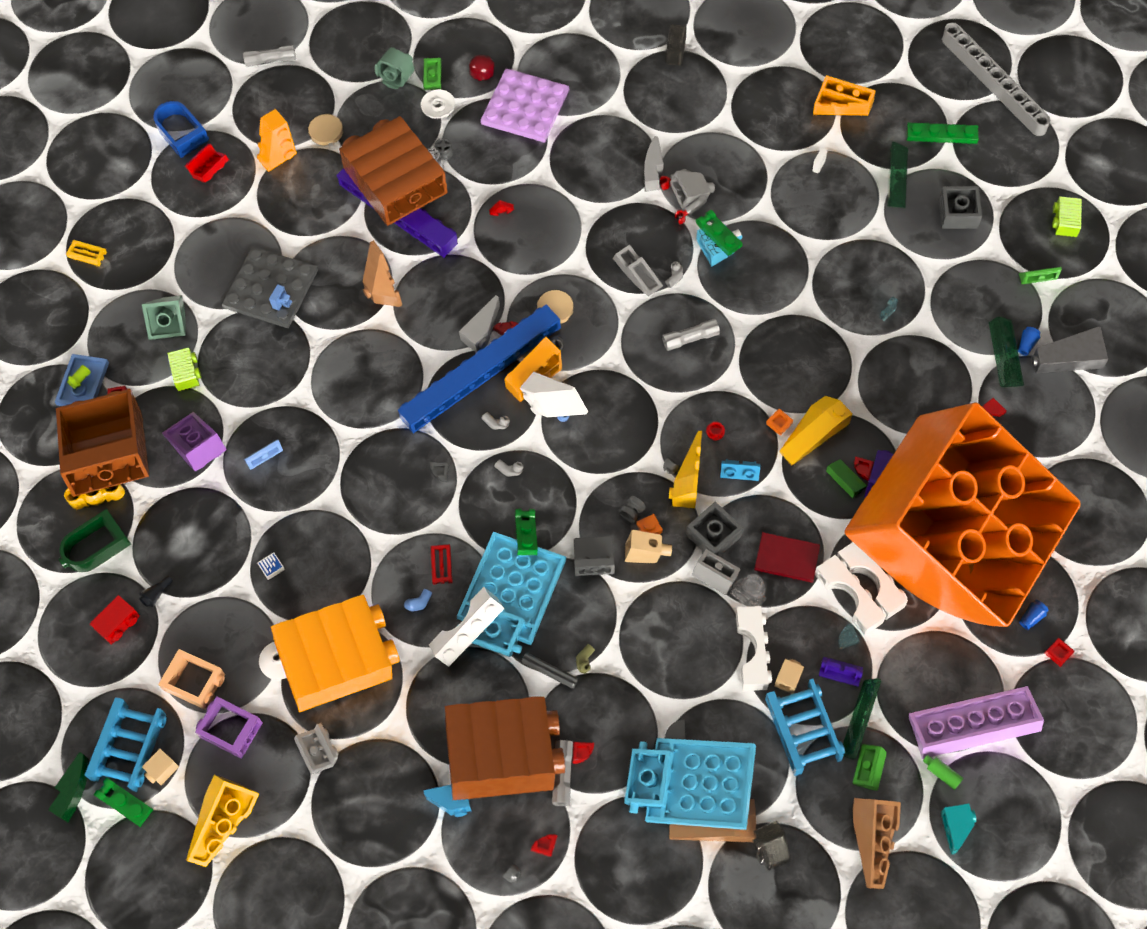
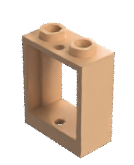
M179 649L158 685L163 691L202 709H206L209 703L214 700V693L217 688L223 684L225 673L220 667ZM188 662L213 672L199 697L175 687Z

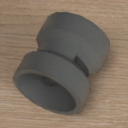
M630 496L627 504L620 508L619 513L624 519L634 523L638 518V514L642 513L646 506L639 498Z

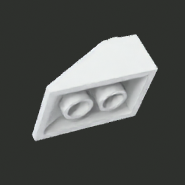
M533 372L520 387L524 394V399L530 404L531 411L536 415L557 417L582 415L588 412L575 387Z

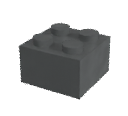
M979 186L942 187L939 196L942 229H978L982 218Z
M714 502L687 526L686 536L703 552L707 549L720 557L742 537L743 527L719 504Z

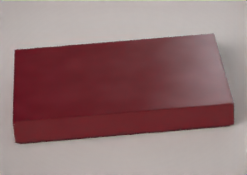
M762 532L754 570L813 583L820 544Z

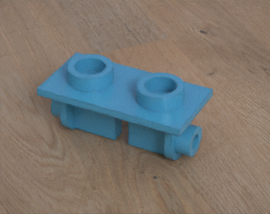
M726 459L721 462L720 478L759 481L760 464L756 463V461H743V464H739V461Z

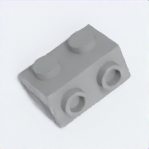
M318 723L310 731L295 736L294 740L310 774L334 766L338 759V752L336 747L332 746L329 740V733L322 723Z

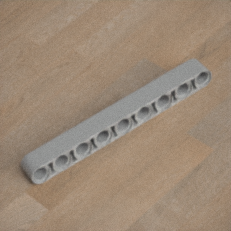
M948 23L945 26L942 42L1034 135H1044L1051 120L1049 115L958 24Z

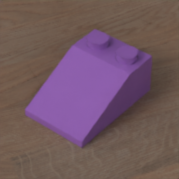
M194 412L162 432L164 437L194 471L203 468L208 462L219 457L227 450L218 434Z

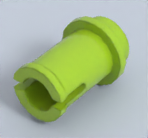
M81 365L72 376L68 377L67 383L76 389L81 386V382L91 371L84 365Z

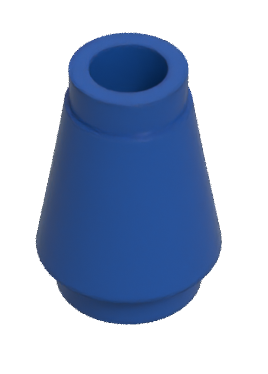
M1026 327L1023 330L1018 349L1020 354L1029 355L1041 338L1038 329Z
M1039 600L1031 602L1019 621L1020 625L1029 630L1047 616L1049 609Z

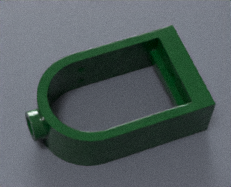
M105 509L63 538L59 549L61 558L58 560L65 569L70 567L76 572H88L130 546L131 543L109 511ZM105 525L115 540L83 561H71L70 551L73 546Z

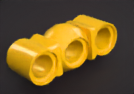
M119 484L97 490L98 492L95 495L92 494L96 491L78 495V498L73 500L76 496L73 497L69 489H67L64 497L73 509L78 510L83 507H89V504L99 505L105 499L107 502L120 500L124 496L125 490Z

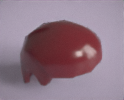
M484 54L474 56L469 64L470 76L480 81L491 78L494 73V61L491 57Z

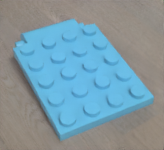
M493 532L459 609L457 619L463 621L469 611L470 601L483 587L499 599L504 609L480 633L472 644L511 657L513 652L521 653L522 646L517 645L518 641L532 645L566 562V556L537 547V555H517L516 539Z
M657 738L655 750H648V743L639 742V749H632L624 801L625 804L630 805V813L637 814L638 807H646L645 821L650 823L747 830L756 745L754 743Z

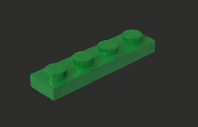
M907 124V141L977 144L979 140L978 125Z

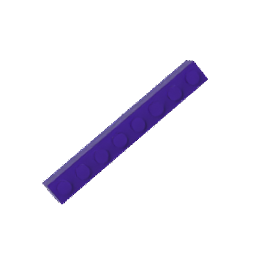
M343 168L337 174L339 185L372 207ZM419 208L394 222L443 258L458 244L456 232L452 228L444 226L439 219L431 217L424 209L421 210Z

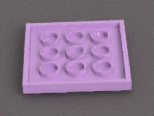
M506 68L481 118V124L545 143L569 92V86Z

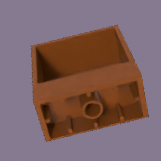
M401 116L392 121L388 119L379 121L374 126L373 131L361 137L353 135L347 138L342 147L339 148L344 170L387 226L448 193L444 170Z
M131 389L114 391L108 395L85 401H76L70 405L56 408L60 474L73 497L149 477L142 412Z
M537 696L445 706V724L453 800L554 790L555 774L565 773L563 748L552 749L550 736L560 734L559 717L557 710H546L545 697Z

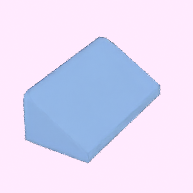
M275 440L246 457L244 461L251 470L282 452L283 449L280 442Z

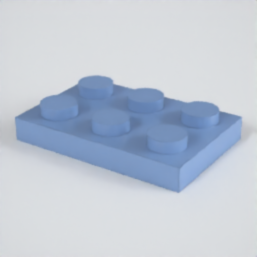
M72 354L55 400L56 405L66 406L76 401L97 398L109 361L103 358ZM81 365H84L91 373L81 382L80 387L74 389L67 383L68 377L72 376Z

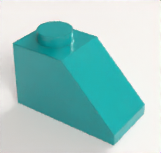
M970 804L944 807L941 811L951 854H956L975 825L976 814L974 810H971Z

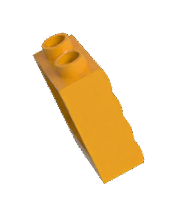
M360 595L271 626L273 640L299 712L392 680L391 665L400 662L393 640L390 639L382 642L378 629L386 627L379 604L369 607L365 596Z

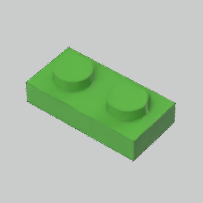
M425 58L424 90L441 89V58Z

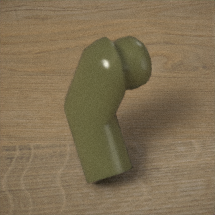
M587 644L576 656L577 669L581 673H587L591 669L588 658L595 649L590 644Z

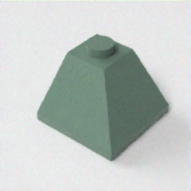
M182 295L163 297L142 304L149 340L186 335L185 308Z

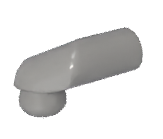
M677 261L671 264L672 276L665 281L669 288H672L683 278V267Z
M488 412L482 416V420L493 430L506 429L509 426L510 420L507 416L495 419Z
M498 460L494 466L507 477L518 476L523 472V464L521 462L508 466L502 460Z

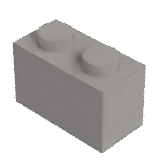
M706 549L696 563L692 576L726 595L734 584L740 568Z

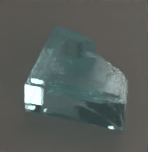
M894 296L887 302L889 304L888 307L880 314V318L883 321L896 310L898 299Z
M852 623L845 626L839 636L840 650L858 644L860 641Z

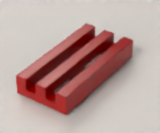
M450 544L431 546L433 585L437 583L445 584V582L453 583ZM444 549L447 552L448 577H444ZM435 550H439L440 578H437Z

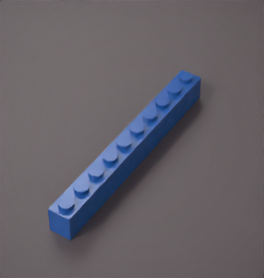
M547 304L542 308H537L528 318H523L518 325L509 328L504 335L492 340L487 347L478 350L473 357L464 360L456 369L447 372L442 379L433 382L429 388L419 392L411 401L403 403L398 409L401 420L414 434L537 346L545 337L548 338L561 328L560 318Z

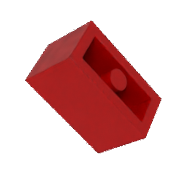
M118 595L90 625L112 645L123 636V633L129 627H132L137 622L140 615Z

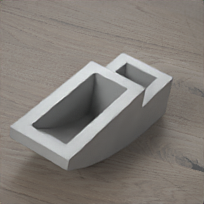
M654 136L646 154L644 167L645 192L659 190L658 175H663V159L658 136Z
M630 244L614 255L613 259L621 270L647 296L663 287L642 257L639 258Z

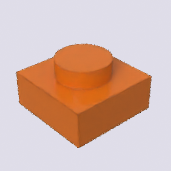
M778 409L766 421V424L781 436L793 424V419L781 409Z
M654 514L636 522L640 531L654 534L663 533V529Z

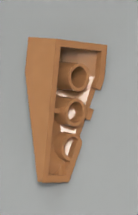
M373 240L370 242L366 261L363 292L368 299L371 298L376 304L400 307L402 306L401 297L398 290L394 291L393 284L395 282L388 271L390 269L384 254Z
M854 798L853 823L867 888L884 889L890 865L888 855L889 851L894 849L895 843L892 839L894 831H898L900 825L901 802Z
M750 799L747 830L669 824V839L755 842V801Z

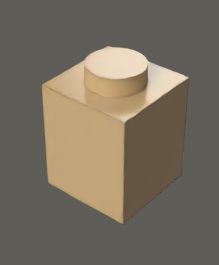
M785 659L776 679L775 687L794 694L804 666L796 660Z
M159 749L142 768L147 772L144 776L152 783L157 781L162 785L179 766Z

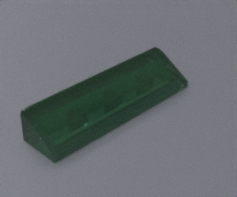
M893 141L890 147L887 206L905 208L908 148Z
M998 316L989 322L1000 386H1024L1012 320Z
M879 678L865 680L862 684L843 742L845 750L843 757L854 760L858 755L881 684V679Z

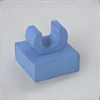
M277 284L269 298L272 308L279 311L282 305L289 308L292 303L289 300L290 295L286 294L285 288Z

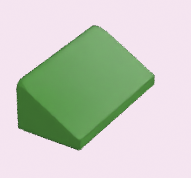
M1055 267L1020 272L1021 284L1057 280L1062 268Z
M841 459L827 466L826 472L852 498L867 487Z
M862 744L853 779L854 785L878 791L887 753L881 746Z

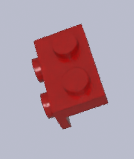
M207 144L185 167L194 179L207 182L212 179L218 170L225 166L229 159L226 154L216 152L211 144Z

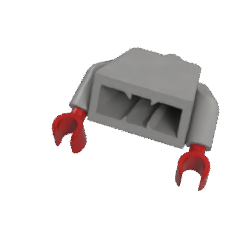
M686 169L676 171L669 178L667 176L660 178L662 190L669 189L671 185L681 208L686 209L684 211L678 210L675 213V219L682 216L678 220L679 224H683L686 221L688 214L691 215L707 202L710 193L715 191L714 183H707L702 173L691 172Z

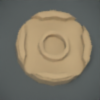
M330 114L315 117L308 127L312 141L318 145L334 144L343 134L341 121L336 116Z
M551 290L544 293L537 303V308H542L547 304L560 318L561 324L565 323L573 313L571 297L560 290Z

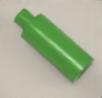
M927 754L923 760L928 765L927 769L953 790L964 779L937 757L933 759Z

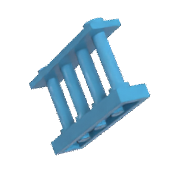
M814 679L809 680L807 690L782 698L780 696L777 697L775 691L767 693L765 698L794 776L803 773L806 763L831 755H835L837 762H840L845 753L844 746L841 741L838 742L821 700V688L819 684H815ZM812 697L816 708L789 717L783 715L782 708L784 705ZM817 716L820 717L823 725L822 728L797 736L791 735L789 728L792 724ZM827 735L831 747L806 755L798 754L796 748L798 744Z
M115 697L85 776L94 782H99L100 777L103 776L129 782L127 787L137 793L138 788L144 782L145 770L142 766L150 759L160 730L166 724L167 718L164 711L157 708L155 715L129 709L128 704L123 699ZM128 717L151 723L147 735L122 729L121 723L123 718ZM119 736L143 742L144 744L140 754L114 748L115 739ZM114 756L136 762L133 773L129 774L106 768L105 764L108 757Z

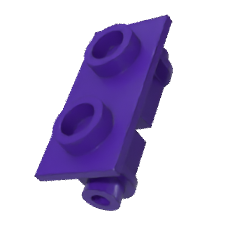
M823 657L819 676L859 687L863 667Z

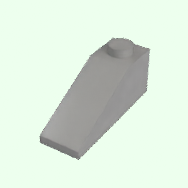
M497 295L459 331L460 340L475 352L484 349L490 340L500 308Z

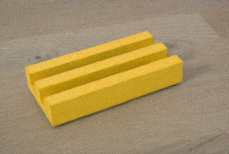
M73 240L66 255L68 258L100 266V261L104 259L103 255H106L107 251L102 247ZM87 250L94 251V252H97V253H99V254H95V253L89 252V251H87Z

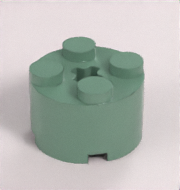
M390 47L375 65V73L377 77L380 76L383 79L382 83L392 89H398L403 87L414 73L413 58L408 53H403Z

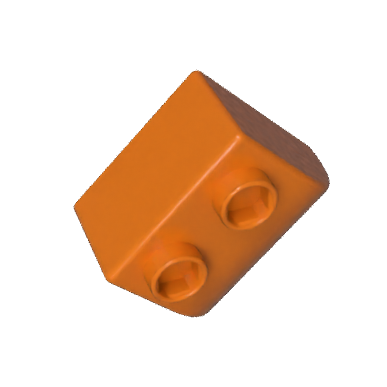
M974 402L923 414L916 419L845 528V535L901 586L931 606L970 622L1007 627L1013 621L1080 508L1081 503L1069 489L979 403Z

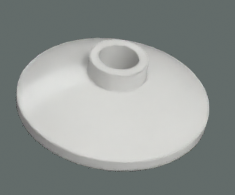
M445 90L430 91L421 100L423 113L431 118L446 117L452 113L455 107L454 97Z
M272 642L260 654V669L264 675L271 679H285L287 677L281 660H274L275 656L279 654L275 643Z

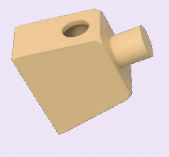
M631 530L625 543V562L657 563L660 555L671 556L672 544H662V535Z

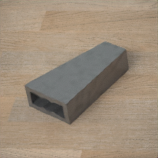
M1096 327L1038 347L1034 355L1031 356V364L1035 366L1036 373L1103 369L1108 361L1101 327Z

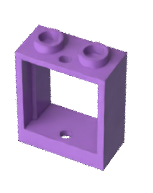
M216 697L214 701L209 703L204 718L198 721L195 733L201 739L242 759L261 727L262 721L259 717ZM222 707L247 719L233 745L207 733Z

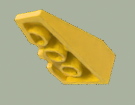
M824 396L810 406L781 448V455L791 466L849 425L853 413L840 400Z
M698 430L674 480V488L670 487L669 499H672V506L695 508L702 431Z
M214 775L203 800L186 860L206 867L223 847V843L229 835L234 834L237 830L236 827L243 818L246 819L249 816L259 793L234 781Z

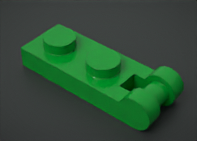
M709 210L705 213V216H700L696 219L697 225L727 256H730L742 247V242L716 217L714 211Z
M515 509L517 555H537L535 509H529V511Z
M106 777L102 782L104 785L100 790H96L93 795L141 827L153 809ZM110 789H112L115 792L109 798L106 796V794L109 792Z

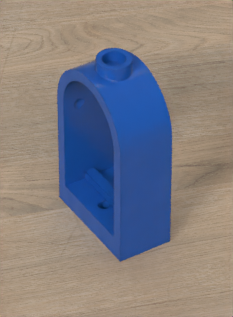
M177 101L165 102L160 104L155 110L154 121L159 133L180 158L209 141L204 127L182 103ZM171 115H182L192 124L195 130L175 141L164 129L162 123Z

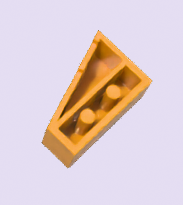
M826 75L814 104L813 115L868 116L876 91Z
M274 109L261 117L259 130L261 142L258 143L260 153L257 155V159L269 172L286 160L291 159L297 153L288 123L280 113Z
M545 337L513 371L507 374L504 379L506 389L519 402L523 401L524 394L520 387L533 372L552 378L562 370L561 351Z

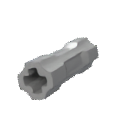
M288 45L272 50L243 52L245 66L251 67L268 62L296 60L294 45Z
M711 319L697 326L663 334L662 339L666 350L669 351L696 340L720 335V329L716 319Z
M557 740L555 741V748H563L565 773L555 774L552 805L570 806L573 742Z

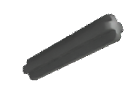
M529 653L524 654L522 658L523 664L570 688L576 686L577 677Z

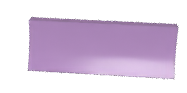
M1028 686L909 713V720L922 759L927 754L933 757L1040 732L1044 722Z

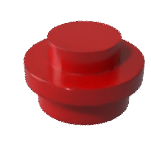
M712 422L707 426L706 434L712 440H720L725 435V427L720 422Z

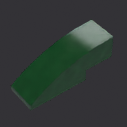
M81 752L78 753L54 787L60 793L48 809L67 823L82 798L87 781L85 773L89 765V759Z

